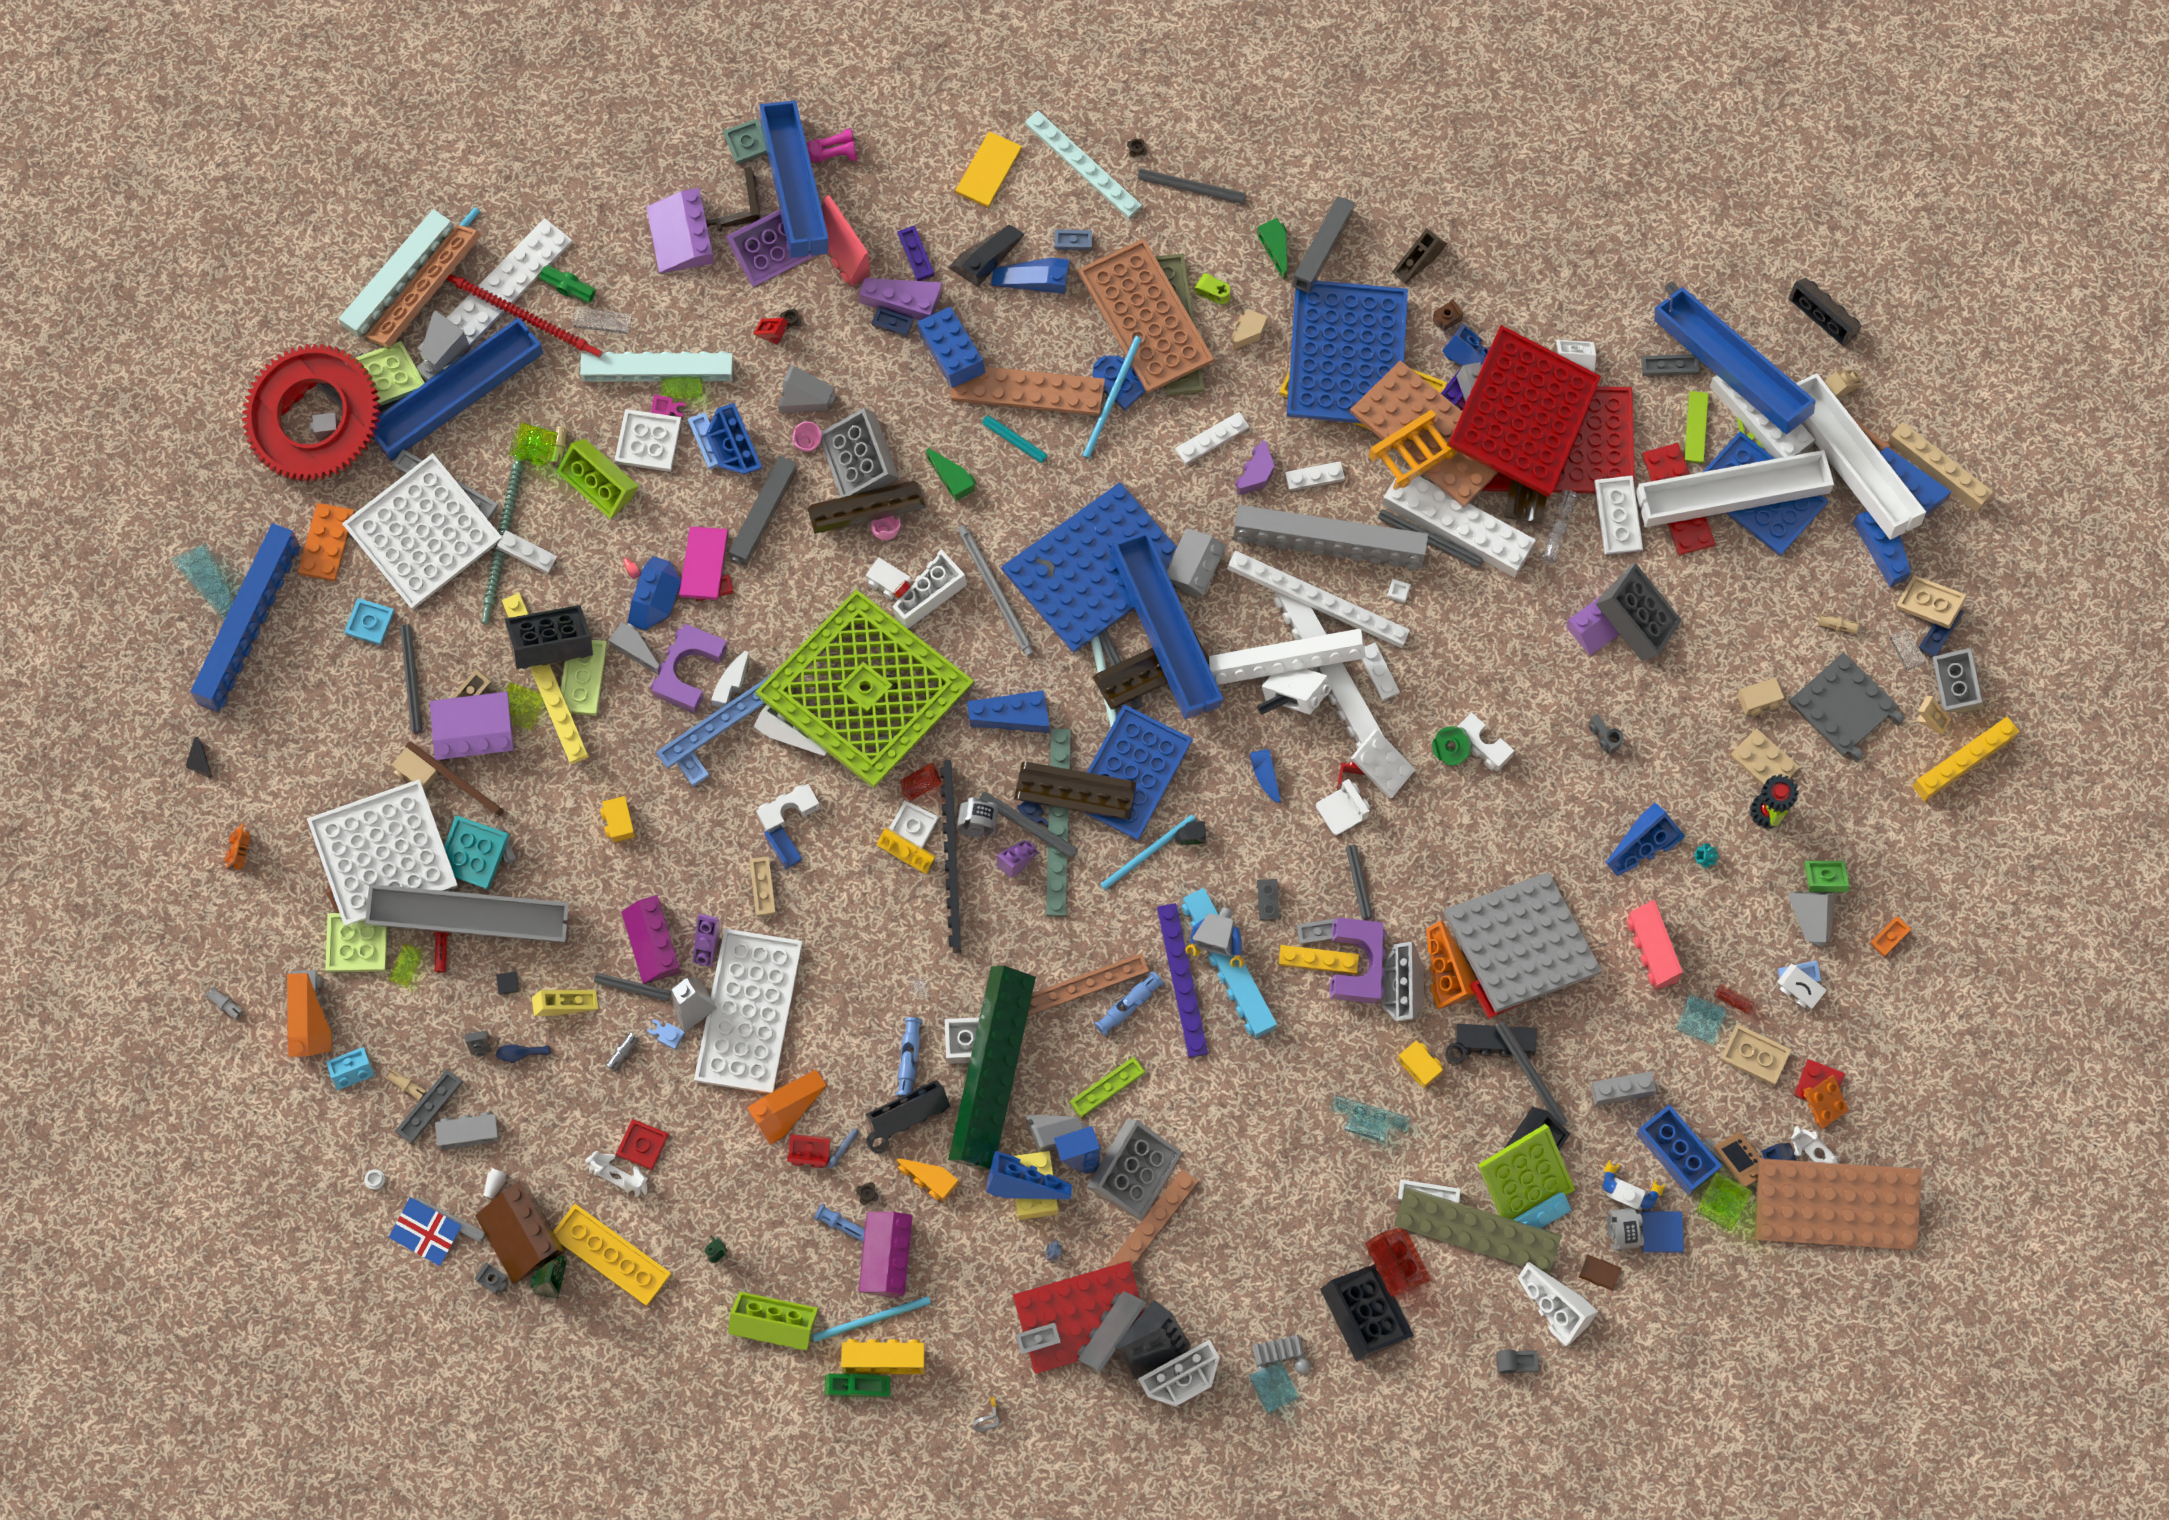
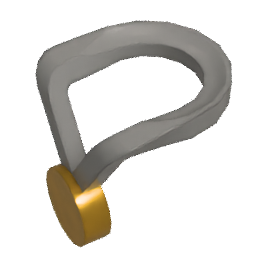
M994 1396L990 1397L993 1415L977 1419L973 1423L976 1431L982 1432L999 1426L996 1411L997 1404ZM994 1418L996 1420L995 1423L989 1424L987 1426L978 1425L980 1422L985 1420H991Z

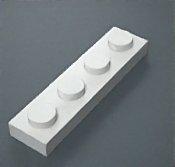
M1237 412L1176 447L1175 451L1183 463L1187 465L1248 430L1249 425L1241 413Z

